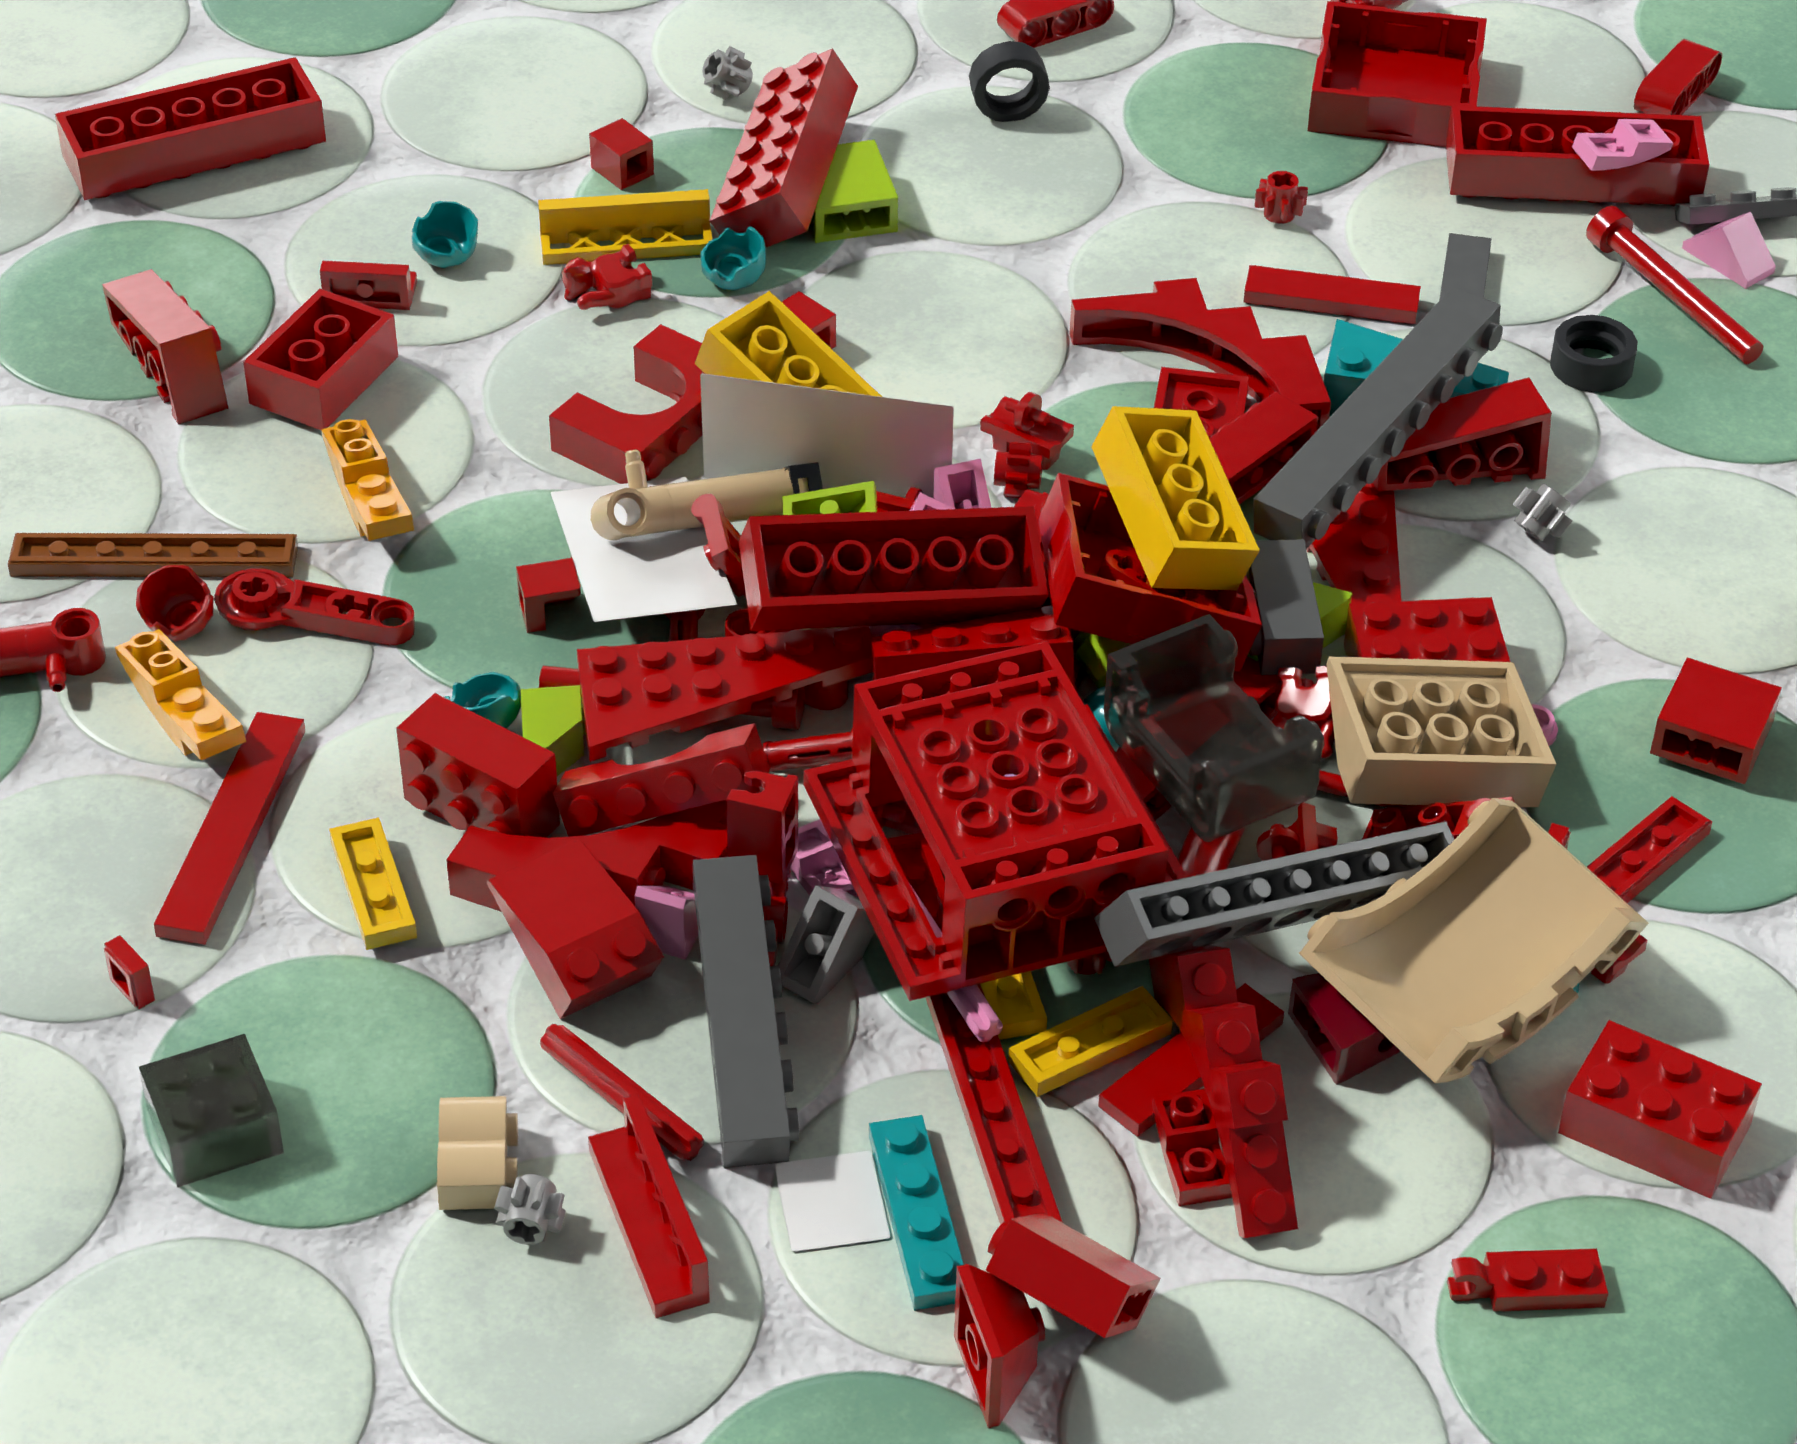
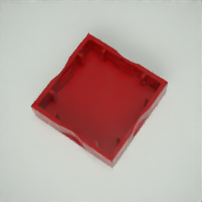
M1327 1L1320 54L1317 58L1311 92L1307 131L1446 147L1451 105L1477 106L1487 18L1434 12H1405L1379 6Z
M1058 473L1038 519L1055 625L1240 672L1262 625L1253 587L1246 575L1237 590L1193 589L1219 604L1225 610L1216 608L1214 604L1209 603L1207 606L1124 584L1123 580L1116 579V581L1097 577L1104 557L1109 550L1120 549L1133 553L1136 556L1138 555L1109 487Z

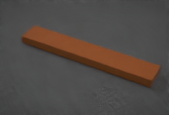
M15 533L8 560V569L10 576L147 577L148 574L165 565H186L192 568L198 577H227L237 571L259 568L269 569L281 573L287 578H293L298 552L297 534Z

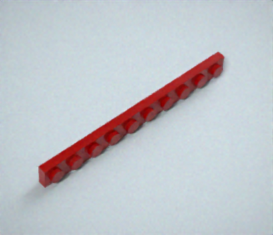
M923 833L888 838L887 840L908 882L942 932L945 880ZM977 984L978 988L984 995L981 985ZM947 992L925 997L1000 1225L1003 1222L1009 1223L1012 1218L1046 1213L1062 1222L998 1035L993 1036L988 1042L979 1041Z

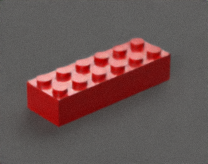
M833 48L820 54L816 52L804 56L798 63L785 69L777 67L764 76L761 89L754 101V107L744 127V133L735 150V156L729 171L726 173L725 182L720 195L716 199V205L709 220L719 235L726 228H730L736 233H745L747 228L751 226L762 235L765 248L807 232L858 89L857 83Z
M296 57L55 114L62 156L84 200L105 198L113 193L134 188H146L154 183L175 178H187L195 173L216 168L224 169L232 164L253 159H265L273 154L294 149H306L311 145L326 142L322 100Z
M1451 105L1446 140L1450 195H1461L1467 198L1485 196L1503 197L1511 200L1531 198L1548 201L1577 200L1590 203L1623 202L1633 205L1646 203L1675 206V203L1690 202V195L1704 194L1710 164L1701 116ZM1618 119L1654 120L1673 142L1671 150L1645 162L1617 169L1594 171L1590 170L1572 148L1577 133H1613Z
M1034 506L749 516L739 539L751 631L962 622L1040 608L1049 596Z

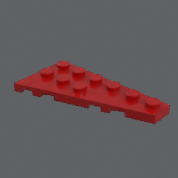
M1373 483L1366 484L1357 493L1350 508L1345 512L1341 511L1330 523L1326 534L1320 540L1315 539L1306 550L1308 553H1313L1321 579L1323 581L1327 580L1330 587L1351 592V603L1402 601L1394 490L1377 491Z
M869 626L812 630L799 629L788 632L744 634L740 636L696 638L692 640L647 642L644 644L577 649V665L590 762L606 757V749L627 742L631 748L648 744L649 735L668 729L683 733L749 712L753 702L772 697L775 703L792 698V690L810 684L824 688L871 673L873 668Z

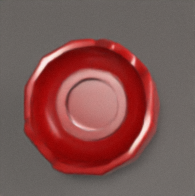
M165 565L148 574L137 589L136 608L151 631L160 629L170 640L177 642L188 640L203 631L213 617L214 597L211 595L208 585L189 566Z

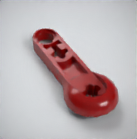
M250 568L237 571L221 581L216 587L214 601L219 614L231 625L244 630H262L278 625H286L384 645L404 644L413 637L415 631L414 610L406 601L297 579L292 581L283 574L269 569ZM387 618H400L405 621L399 626H386L381 623Z

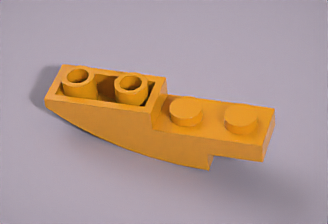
M355 419L342 420L333 427L321 429L335 477L360 537L366 536L368 541L414 531L412 513L389 474L387 457L366 419L360 421Z
M160 629L153 632L147 631L136 634L130 641L115 646L116 654L139 695L173 743L185 756L194 753L200 760H204L246 742L242 724L202 685L198 668Z

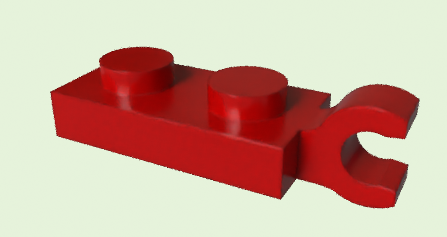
M1597 1248L1486 1252L1483 1264L1478 1259L1472 1257H1459L1452 1259L1451 1265L1454 1277H1448L1447 1279L1451 1300L1469 1301L1477 1298H1490L1493 1312L1605 1308L1609 1295Z

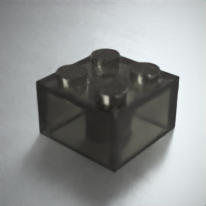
M245 1034L139 1066L147 1110L177 1188L284 1153L277 1109Z

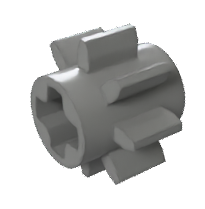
M729 46L726 53L718 49L707 57L702 73L705 78L704 85L711 87V94L726 100L729 94L738 97L749 88L753 78V72L750 68L752 62L744 59L745 53Z
M1542 484L1537 492L1532 488L1525 487L1513 503L1521 512L1514 521L1540 541H1543L1548 533L1560 538L1573 521L1565 515V511L1571 505L1570 502L1546 484Z
M526 1174L516 1177L513 1189L507 1186H501L494 1207L499 1212L496 1224L503 1226L506 1236L517 1243L524 1245L538 1244L544 1241L547 1230L554 1233L560 1232L566 1212L562 1208L565 1195L563 1193H556L557 1189L554 1183L541 1175Z

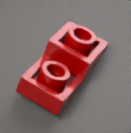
M1205 1089L1153 1096L1152 1106L1158 1135L1178 1206L1232 1198L1225 1159L1219 1145V1135Z

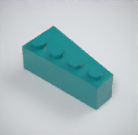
M1339 319L1336 320L1324 375V385L1331 400L1329 416H1332L1403 339ZM1478 362L1474 372L1469 377L1465 376L1455 386L1450 398L1508 383L1509 372Z

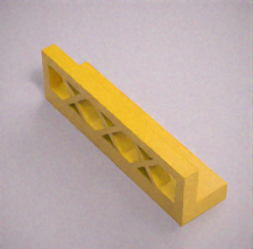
M708 189L538 200L543 265L567 264L576 257L583 258L586 261H594L599 256L620 251L622 246L626 244L633 248L637 259L701 255V251L706 244L713 240L709 221L710 199ZM702 234L703 239L684 240L681 237L684 235ZM653 237L657 239L654 243H642L639 241L641 238ZM611 240L615 242L614 244L607 246H600L596 244L599 241ZM569 243L572 245L569 248H550V244Z

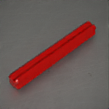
M551 1024L546 1028L545 1034L540 1039V1045L544 1051L623 1114V1098L639 1094L659 1143L681 1160L687 1159L691 1161L698 1155L699 1150L704 1145L703 1136L564 1025Z

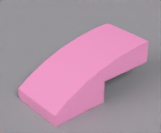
M1618 119L1613 133H1577L1572 148L1590 170L1594 171L1617 169L1645 162L1671 150L1673 142L1654 120Z
M819 819L799 827L798 851L792 862L791 870L809 896L815 885L842 889L859 898L821 820Z

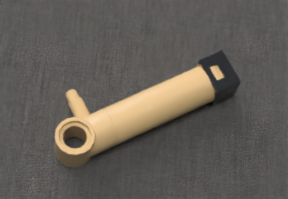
M630 450L625 453L627 463L625 468L629 488H623L601 496L593 504L590 520L599 536L607 540H619L625 537L704 527L691 512L693 502L704 494H712L723 506L725 517L730 523L747 521L749 516L783 515L782 496L823 489L819 462L791 465L777 470L648 487L640 451ZM616 503L620 504L627 513L625 525L619 523L615 518L614 507Z

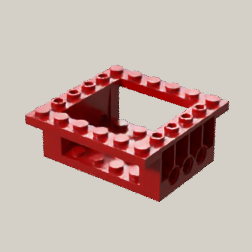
M1048 641L855 684L852 759L804 770L803 785L909 1001L1107 952L1106 945L1094 920L1099 913L1127 890L1187 878L1185 871L1090 707L1082 702ZM1009 774H1014V775H1016V776H1012V777H1005V775H1009ZM903 799L906 800L945 876L942 937H936L871 807ZM1027 805L1029 808L1036 810V812H1021L1016 807Z

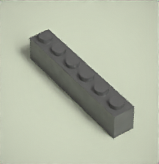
M756 855L693 860V889L723 1167L730 1168L789 1162L790 1141L799 1140V1122L797 1108H787L785 1093L794 1091L791 1059L781 1060L779 1045L788 1044L785 1012L775 1013L774 998L782 997V983L779 965L770 966L768 952L776 951L774 920H764L763 907L771 906L768 874L759 875Z

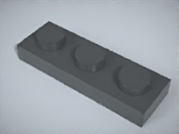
M1791 187L1771 189V196L1756 197V191L1730 192V199L1716 200L1715 194L1690 195V202L1675 203L1676 221L1687 224L1724 222L1748 212L1752 213L1754 219L1797 216L1796 188Z

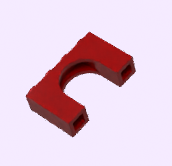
M660 324L633 346L635 381L672 398L677 403L668 409L652 414H628L614 410L577 392L549 415L551 451L619 484L628 483L625 453L630 450H639L641 461L644 463L647 481L658 477L665 467L679 455L685 454L690 446L703 436L700 375L705 373L695 365L702 343Z

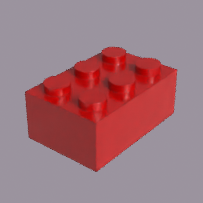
M319 288L243 361L249 404L319 430L328 428L398 358L394 314Z
M1492 597L1349 603L1344 638L1346 657L1511 662Z
M436 693L396 727L404 799L409 801L415 808L426 810L447 821L454 828L465 831L471 825L504 834L547 838L560 825V813L553 795V791L557 786L554 752Z
M1608 1020L1567 1090L1558 1133L1712 1199L1751 1126L1762 1083Z

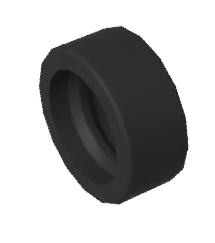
M1007 41L992 45L979 54L972 63L969 73L970 87L976 106L983 115L994 121H1018L1031 116L1045 103L1050 90L1049 78L1043 59L1036 49L1022 42ZM1022 68L1032 73V79L1028 85L1015 94L999 96L993 95L986 90L987 83L991 78L1003 70Z
M1598 315L1575 316L1563 321L1555 330L1550 367L1554 375L1564 384L1578 390L1595 393L1613 391L1624 386L1632 377L1638 341L1632 330L1622 322ZM1582 348L1598 349L1611 354L1613 357L1603 359L1590 358L1574 350Z

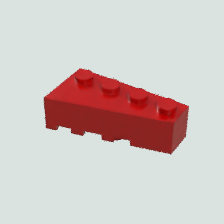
M150 269L102 284L111 324L131 354H136L146 377L153 376L158 384L156 387L157 393L164 403L171 401L172 416L178 425L229 409L216 352L221 351L219 335L213 325L208 326L203 321L198 310L193 311L188 306L183 295L178 296L174 292L169 281L164 282Z
M1529 377L1449 398L1447 402L1440 403L1433 410L1422 429H1416L1405 441L1401 452L1396 457L1391 456L1381 467L1373 484L1377 491L1430 488L1436 481L1450 480L1454 486L1470 485L1472 478L1491 477L1494 483L1510 482L1513 475L1528 474L1531 480L1546 479L1552 412Z
M1052 605L912 631H890L883 636L871 638L873 680L1048 641L1074 686L1073 640L1069 628L1055 625Z

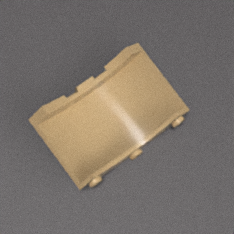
M1492 798L1490 801L1481 803L1468 819L1469 825L1450 845L1408 880L1402 878L1396 881L1382 897L1352 910L1331 912L1330 915L1321 917L1310 928L1307 934L1309 941L1299 952L1313 968L1435 1084L1465 1077L1474 1068L1472 1062L1482 1057L1491 1064L1531 1038L1579 998L1578 993L1573 988L1594 968L1603 974L1649 924L1527 813L1510 800Z

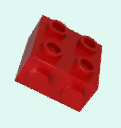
M1687 657L1657 718L1650 754L1746 784L1774 722L1782 687Z

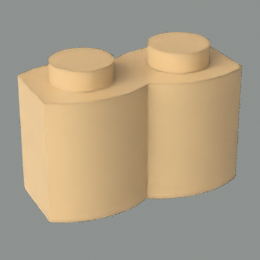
M506 1096L440 1098L437 1157L439 1210L494 1209L500 1187L507 1186L513 1189L516 1177H518L517 1157H507L508 1146H518V1113H507Z

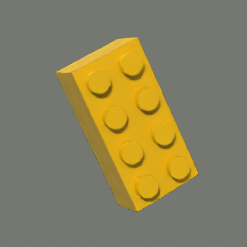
M770 291L707 329L695 361V365L705 374L882 397Z
M1112 406L1091 448L1151 588L1237 590L1260 550L1197 411Z

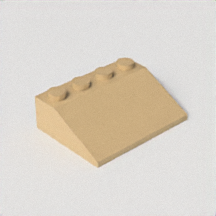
M1329 656L1326 665L1337 764L1350 803L1429 805L1436 802L1451 803L1472 801L1480 798L1513 797L1516 805L1519 807H1539L1555 769L1556 762L1513 662Z

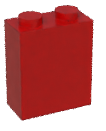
M1046 1213L1012 1218L1009 1223L1003 1222L993 1234L988 1245V1253L992 1254V1257L986 1267L987 1272L1103 1338L1137 1328L1161 1279Z

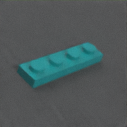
M917 1115L869 1123V1140L914 1311L953 1305L956 1298L957 1266L964 1264L923 1116Z

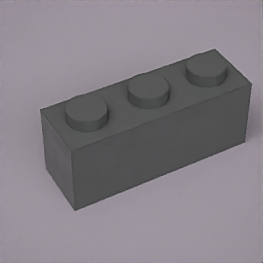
M1304 539L1256 541L1260 551L1246 573V577L1253 587L1262 625L1249 654L1250 656H1258L1261 675H1278L1279 668L1292 667L1302 670V674H1316V666L1321 665L1324 635Z

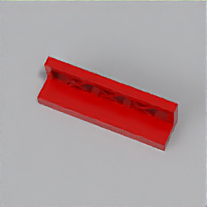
M639 1094L623 1098L625 1127L589 1136L588 1145L590 1155L656 1319L710 1303L708 1260Z

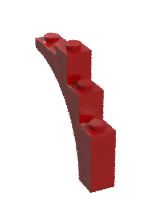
M1197 278L1154 281L1153 293L1071 300L1069 334L1073 345L1111 344L1141 347L1173 354L1203 365L1216 373L1250 377L1248 394L1258 403L1274 392H1278L1317 415V430L1329 419L1331 400L1306 335L1262 339L1251 306L1208 310Z
M722 800L658 816L628 828L587 836L545 838L510 835L470 825L446 859L450 895L502 912L487 885L489 879L577 839L584 843L634 906L637 886H663L665 881L694 891L693 860L728 857L727 801Z
M1207 945L1149 959L1154 998L1178 1025L1190 1048L1204 1084L1224 1154L1239 1236L1250 1238L1298 1229L1283 1121L1288 1120L1281 1066L1280 1064L1262 1059L1255 1005L1238 1002L1230 948Z

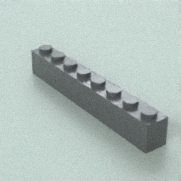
M1453 286L1255 496L1254 533L1269 540L1304 539L1306 549L1315 539L1320 540L1326 534L1330 523L1341 511L1345 512L1350 508L1357 493L1366 484L1374 482L1381 467L1390 457H1396L1401 452L1405 441L1416 429L1420 430L1425 426L1433 410L1440 403L1447 402L1455 386L1465 376L1469 377L1474 372L1478 361L1488 350L1493 351L1498 346L1503 334V327L1500 325L1501 305Z

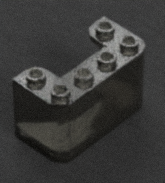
M1210 614L1109 653L1104 698V718L1115 742L1193 831L1205 842H1212L1314 798L1320 781L1319 772L1322 750L1324 748V736L1316 723L1309 721L1304 716L1298 715L1286 721L1284 730L1276 727L1261 711L1257 701L1253 697L1247 696L1235 683L1234 670L1235 658L1238 655L1237 642L1232 633L1224 630Z

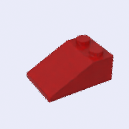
M580 839L487 881L491 893L559 1019L651 977L664 958L639 910Z

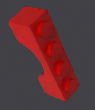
M753 723L707 735L689 748L659 760L635 765H621L611 759L565 771L554 789L553 795L568 837L582 836L726 800L731 789L747 790L750 793L759 792L762 787L750 786L744 783V774L750 771L769 773L770 767L756 725Z

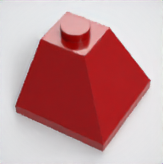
M970 1264L957 1266L954 1338L987 1427L992 1428L1001 1424L1037 1367L1038 1342L1045 1341V1327L1038 1307H1029L1024 1292L993 1274Z

